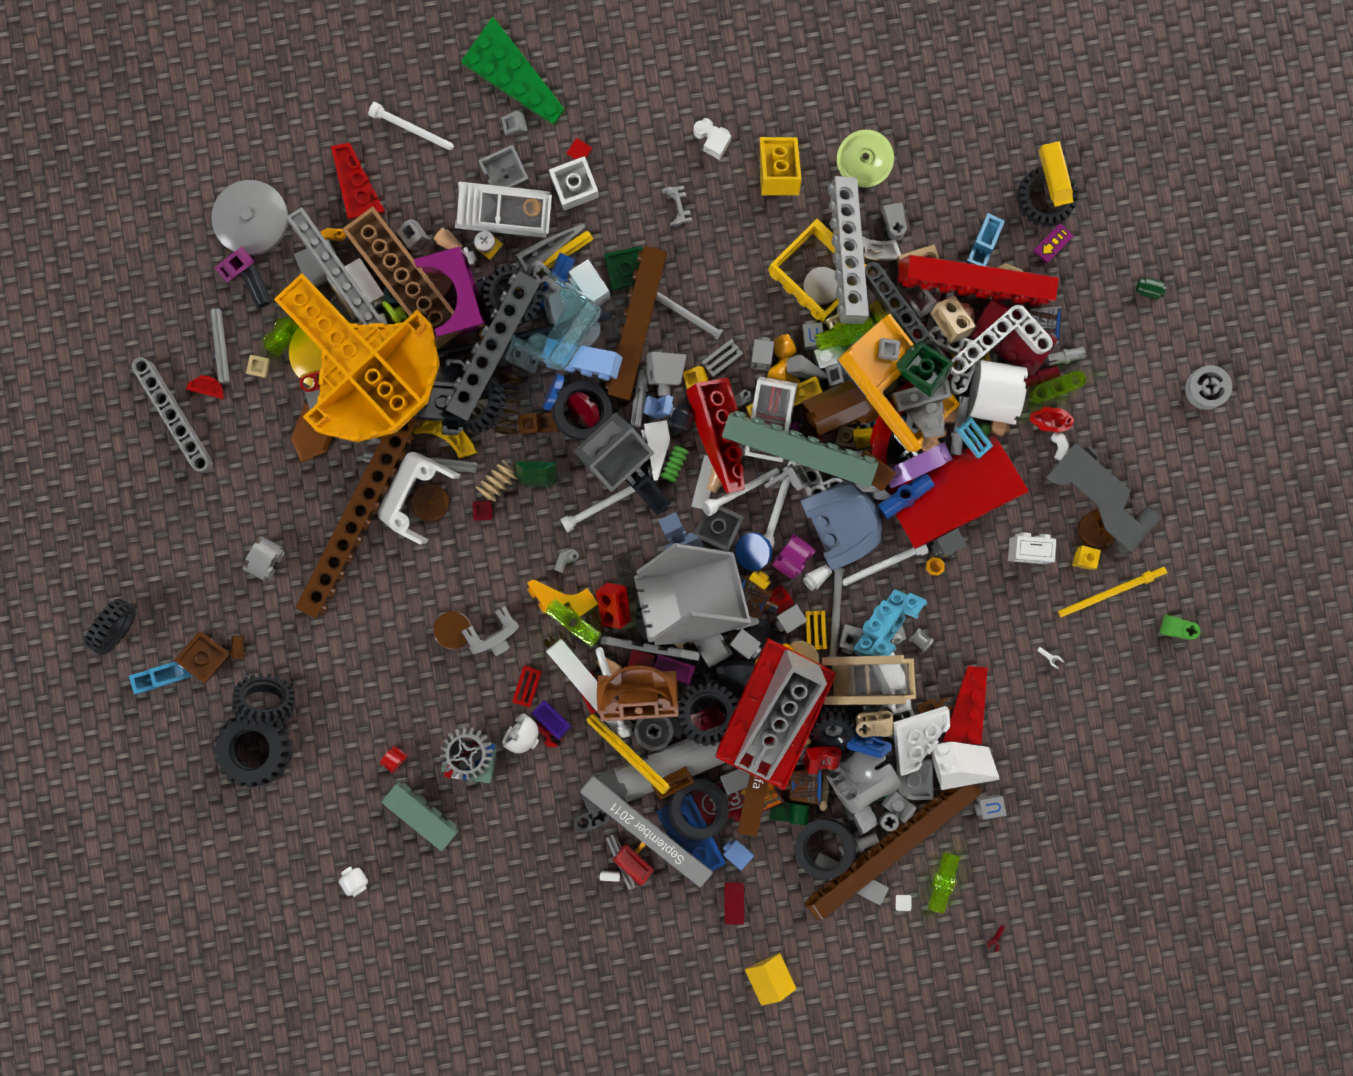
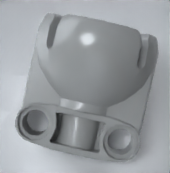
M855 751L852 756L841 762L837 769H828L826 771V777L836 795L851 813H860L873 801L892 794L901 786V782L890 764L875 770L886 759L885 756L877 758Z

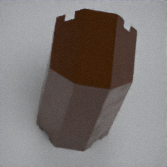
M852 379L802 401L800 405L803 417L811 425L808 428L815 438L823 437L849 424H856V421H861V424H868L877 420L879 416Z

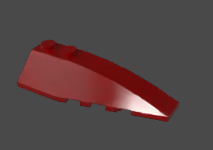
M729 378L695 383L686 390L708 458L727 494L745 490L744 469L743 465H741L742 448H740V443L722 437L729 414L738 411Z

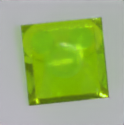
M280 317L275 322L270 333L264 336L262 340L264 342L263 347L276 357H279L299 326L288 317Z

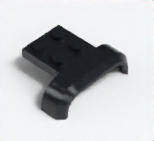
M446 359L443 382L434 381L428 403L411 418L441 421L442 435L457 436L463 430L462 418L445 409L446 405H444L449 394L452 395L456 389L453 387L458 377L461 378L464 374V370H462L464 363L461 360ZM463 391L458 395L460 402L463 401Z

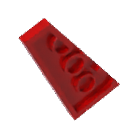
M344 143L331 146L348 220L358 218L371 207H374L379 215L385 214V209L371 186L351 144Z
M967 666L959 694L953 706L950 727L945 732L942 741L982 745L987 667Z

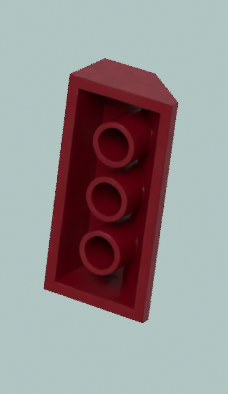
M992 298L975 322V328L969 337L975 340L1010 308ZM1012 311V317L1020 320L1021 315ZM1000 323L997 325L998 331L1006 332L1004 324ZM1029 325L1025 326L1026 333L1033 334V328ZM1014 329L990 349L1015 366L1027 368V372L1031 376L1036 373L1051 351L1050 349L1044 354H1036ZM1046 332L1052 339V349L1058 338ZM988 336L983 337V343L991 345V339ZM1038 340V346L1041 349L1046 348V343L1043 340Z

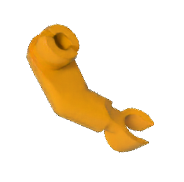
M326 228L320 231L325 240L342 241L346 236L342 229Z

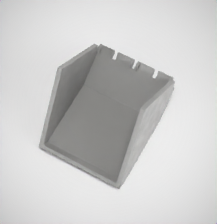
M675 543L637 570L638 575L634 577L637 590L644 591L638 592L640 606L645 608L641 610L644 625H651V628H645L648 642H655V645L686 643L745 627L751 623L735 556L732 552Z

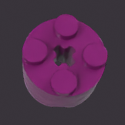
M793 534L788 540V544L783 547L774 560L772 566L790 579L793 578L795 580L816 550Z

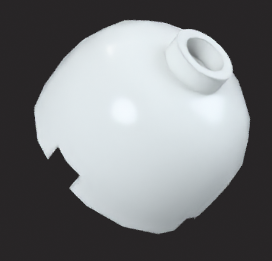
M521 714L515 720L517 724L513 728L509 727L502 741L504 744L502 746L514 753L527 752L530 748L534 749L539 742L537 739L539 733L537 724L526 714Z

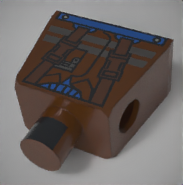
M749 575L745 576L742 588L749 616L760 619L765 611L775 616L779 605L770 601L773 592L768 588L762 589L749 580Z
M805 766L794 768L785 789L788 790L789 799L821 805L822 769L817 770L816 774L809 775Z

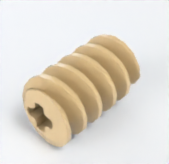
M503 460L504 466L496 465L499 470L498 472L491 470L493 477L486 476L487 483L484 481L480 482L483 488L476 486L488 500L496 501L495 494L502 495L500 488L507 490L505 483L513 484L510 479L511 477L518 479L516 472Z

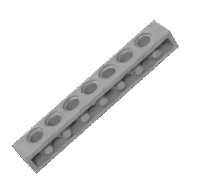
M835 176L828 185V195L831 197L829 211L832 212L830 222L831 229H833L832 246L835 247L833 262L836 263L834 277L838 284L836 289V297L839 298L837 314L840 316L841 323L863 324L868 318L869 313L857 178Z

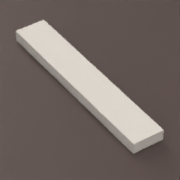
M562 639L558 640L546 652L598 712L597 680ZM625 720L632 729L635 727L630 720ZM605 721L617 735L618 722Z

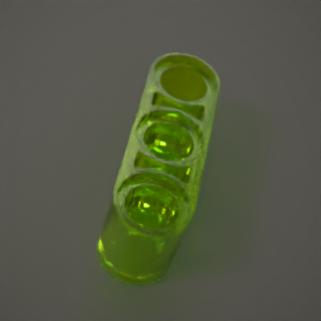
M1074 371L1042 383L1031 390L1030 399L1035 404H1041L1073 392L1086 383V376L1081 371ZM1072 376L1079 379V385L1073 384ZM1055 383L1061 385V392L1054 389ZM1037 390H1041L1044 393L1043 399L1037 397Z

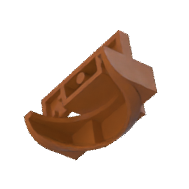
M635 665L622 668L611 675L598 676L597 710L601 722L678 717L676 671L663 672L657 668Z

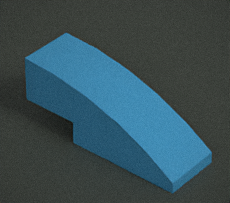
M987 213L965 263L986 266L1005 220Z
M172 662L130 675L129 680L134 695L193 676L178 664Z

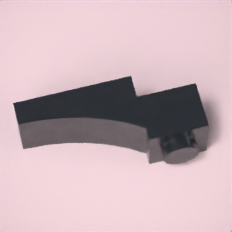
M634 471L630 475L636 482L633 486L627 479L625 480L657 516L671 504L670 500L647 474L641 478Z

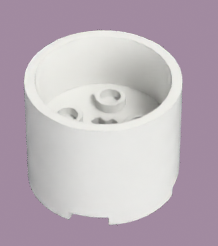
M979 360L970 385L968 398H971L968 417L1015 425L1016 420L1014 419L1016 416L1020 417L1025 400L1026 389L1025 382L1023 381L1028 376L1027 368Z

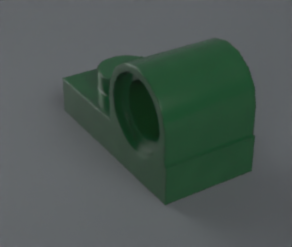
M784 801L783 804L770 809L769 820L808 825L810 805Z

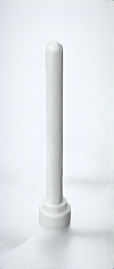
M372 103L368 112L370 117L388 120L448 150L454 148L451 142L384 111L385 109L379 103Z
M789 461V462H788V465H787V466H789V465H791V464H793V466H795V462H793V461ZM790 477L782 481L766 534H763L770 541L772 549L775 544L773 534L790 484Z
M775 468L746 483L745 490L729 493L716 500L708 499L702 502L703 511L707 516L715 514L721 505L765 483L771 476L777 473L780 474V470Z
M629 486L573 517L565 516L560 520L568 533L577 526L576 523L635 491Z
M926 544L917 549H914V547L842 579V585L852 584L913 555L923 556L929 553Z
M598 647L596 655L602 674L611 675L604 651L601 647ZM617 720L619 726H617L618 730L616 732L620 739L633 735L631 726L625 720Z

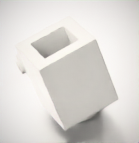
M703 118L702 121H698L694 125V135L696 138L702 139L705 136L707 137L703 151L720 160L731 142L730 132L723 127H714L713 122L707 118Z

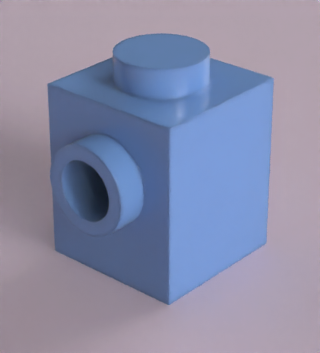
M736 838L733 841L729 840L723 847L725 850L723 855L740 870L754 856Z

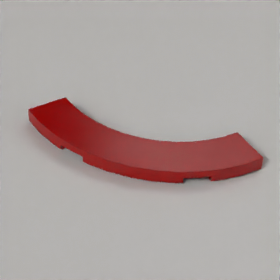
M908 381L896 392L913 388L915 386ZM892 398L890 400V403L895 409L894 401ZM905 410L898 412V414L901 416ZM879 415L869 441L871 444L870 453L887 465V448L892 431Z

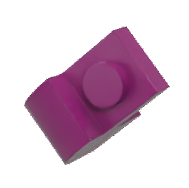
M241 246L214 268L226 282H229L250 266L254 260Z

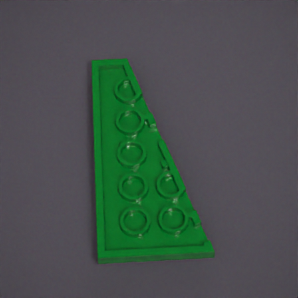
M492 16L461 60V64L554 126L565 111L563 106Z

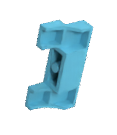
M894 589L887 601L883 600L880 605L876 606L872 617L864 623V634L853 648L855 654L858 656H890L893 651H896V645L890 643V641L905 621V614L918 618V614L923 606L927 605V600L912 593L907 595Z

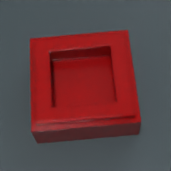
M576 138L566 155L574 160L584 156L587 159L593 149Z

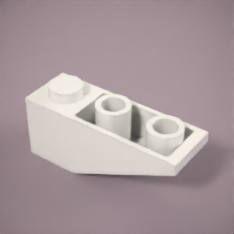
M667 420L644 424L645 429L641 430L643 440H647L648 446L654 452L649 458L651 467H648L649 477L653 478L654 482L659 480L670 443Z

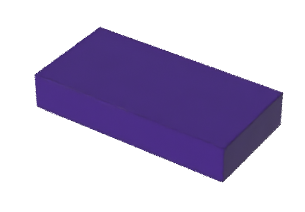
M545 700L531 713L558 740L572 727Z

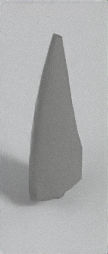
M582 224L567 229L526 248L514 256L516 262L511 265H516L517 268L520 266L524 267L523 270L527 271L530 264L534 261H541L543 263L584 229L585 225Z

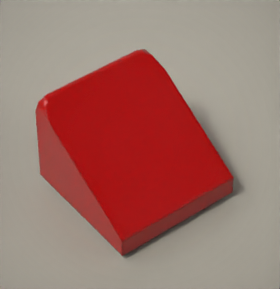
M782 585L772 591L773 594L770 601L779 605L778 614L794 605L792 598Z

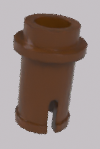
M231 636L232 653H230V656H232V659H244V655H246L244 653V636Z

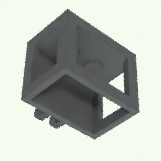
M617 413L613 414L573 451L610 492H613L626 479L633 486L636 482L630 475L635 471L642 478L645 474L639 467L654 454L635 429Z

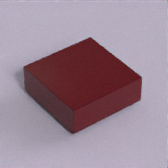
M492 501L472 502L473 521L493 520Z

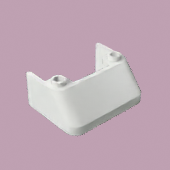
M410 452L405 455L379 507L378 516L393 531L421 545L427 543L429 539L409 530V519L400 512L416 479L430 480L436 470L452 479L460 478L461 475L417 452Z

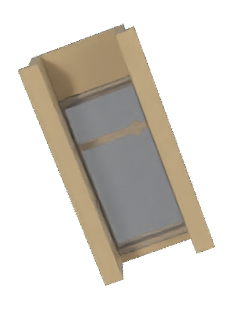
M904 655L822 658V665H833V670L836 672L833 680L834 696H827L824 705L906 704V700L916 699L914 658L904 659Z

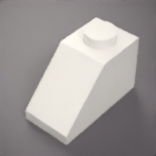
M849 343L834 344L814 350L812 356L815 365L824 371L826 370L825 368L838 364L837 359L850 348Z

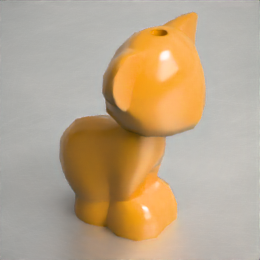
M789 334L775 337L773 340V351L780 359L778 364L769 370L767 378L801 383L797 376L787 372V360L797 350L793 340L789 337Z

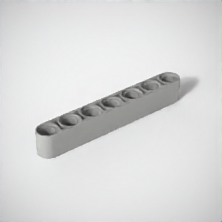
M136 358L132 363V369L189 464L198 472H210L213 468L210 456L156 367L145 358ZM144 363H146V365H147L146 370H144L143 372H141V370H140L141 365L144 364ZM156 379V385L151 388V381ZM166 395V401L160 404V398ZM175 411L176 417L170 420V413ZM185 427V434L183 436H180V429ZM195 443V450L189 452V446ZM204 459L205 466L200 469L199 462Z

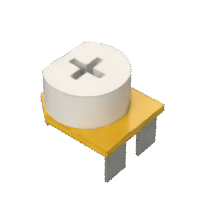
M489 231L478 233L474 239L475 248L489 260L495 257V254L501 250L503 245Z

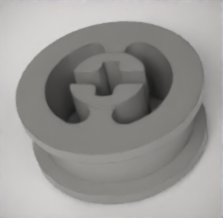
M1213 365L1201 367L1193 372L1185 384L1187 399L1193 406L1202 410H1210L1220 406L1228 400L1232 392V381L1228 373L1222 368ZM1207 375L1213 377L1209 380L1207 378L1199 384L1197 383L1200 376ZM1219 391V396L1216 400L1205 399V397H1211Z

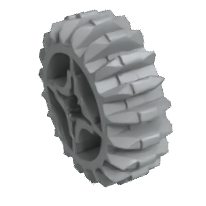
M463 727L462 734L459 729L455 730L456 736L449 733L448 736L451 741L444 739L443 742L448 746L440 748L442 751H446V754L440 755V758L446 757L447 759L442 762V765L449 764L446 772L453 769L452 777L460 773L459 780L464 778V774H466L467 780H471V774H473L475 779L478 778L477 771L483 775L485 770L482 767H490L486 760H493L492 757L487 756V754L493 753V749L487 750V747L492 745V743H484L488 736L485 735L480 738L479 736L482 731L479 730L475 735V728L473 727L469 733L467 732V727ZM464 737L474 739L479 745L470 747L465 742ZM458 740L459 753L452 757V747ZM464 748L466 749V751H472L475 749V751L472 752L471 755H469V759L467 756H462L458 758V756L462 755V753L464 752ZM482 750V759L479 765L475 767L474 755ZM462 760L469 766L470 770L462 769L454 762Z

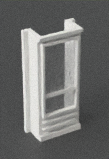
M458 182L459 197L455 228L544 238L549 233L552 198L550 192Z

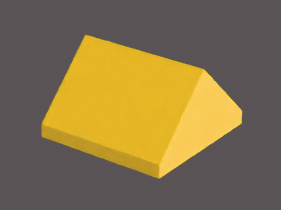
M780 953L745 969L761 1006L780 1002L796 990V986Z

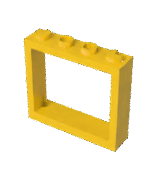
M816 219L770 264L768 271L775 281H779L783 285L786 292L792 293L797 298L801 306H806L811 311V315L816 320L823 322L838 308L839 298L824 311L779 268L812 234L833 253L835 252V247L832 246L833 233Z

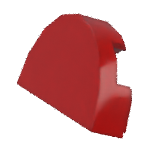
M201 375L190 381L186 387L188 391L224 400L222 385L218 380L210 376Z

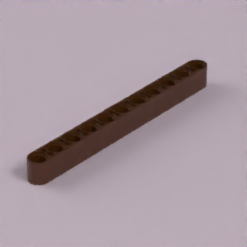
M979 783L945 789L918 810L906 823L903 822L894 831L880 840L879 843L856 859L846 872L832 878L805 901V906L816 920L826 918L975 800L983 791Z

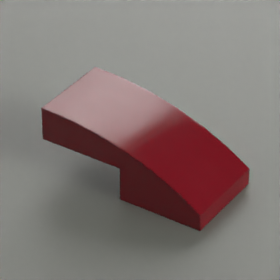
M724 882V925H744V883Z

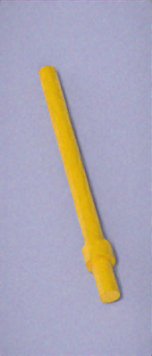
M1162 567L1152 572L1142 573L1138 578L1058 611V614L1062 618L1143 583H1151L1155 578L1167 574V570L1165 567Z

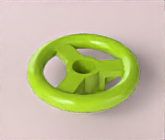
M387 301L382 302L383 311L390 324L402 323L407 319L401 306L392 308Z

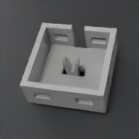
M513 145L478 160L486 179L490 177L488 180L489 185L519 188L530 183Z

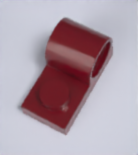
M719 705L691 715L693 724L704 731L725 722Z

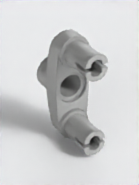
M506 606L495 611L503 624L502 629L486 639L480 640L472 625L461 631L470 645L469 649L472 654H477L491 648L494 655L498 656L510 648L506 639L519 628L516 620L512 619Z

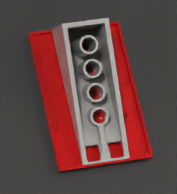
M768 638L728 723L715 757L785 790L833 683L836 672Z

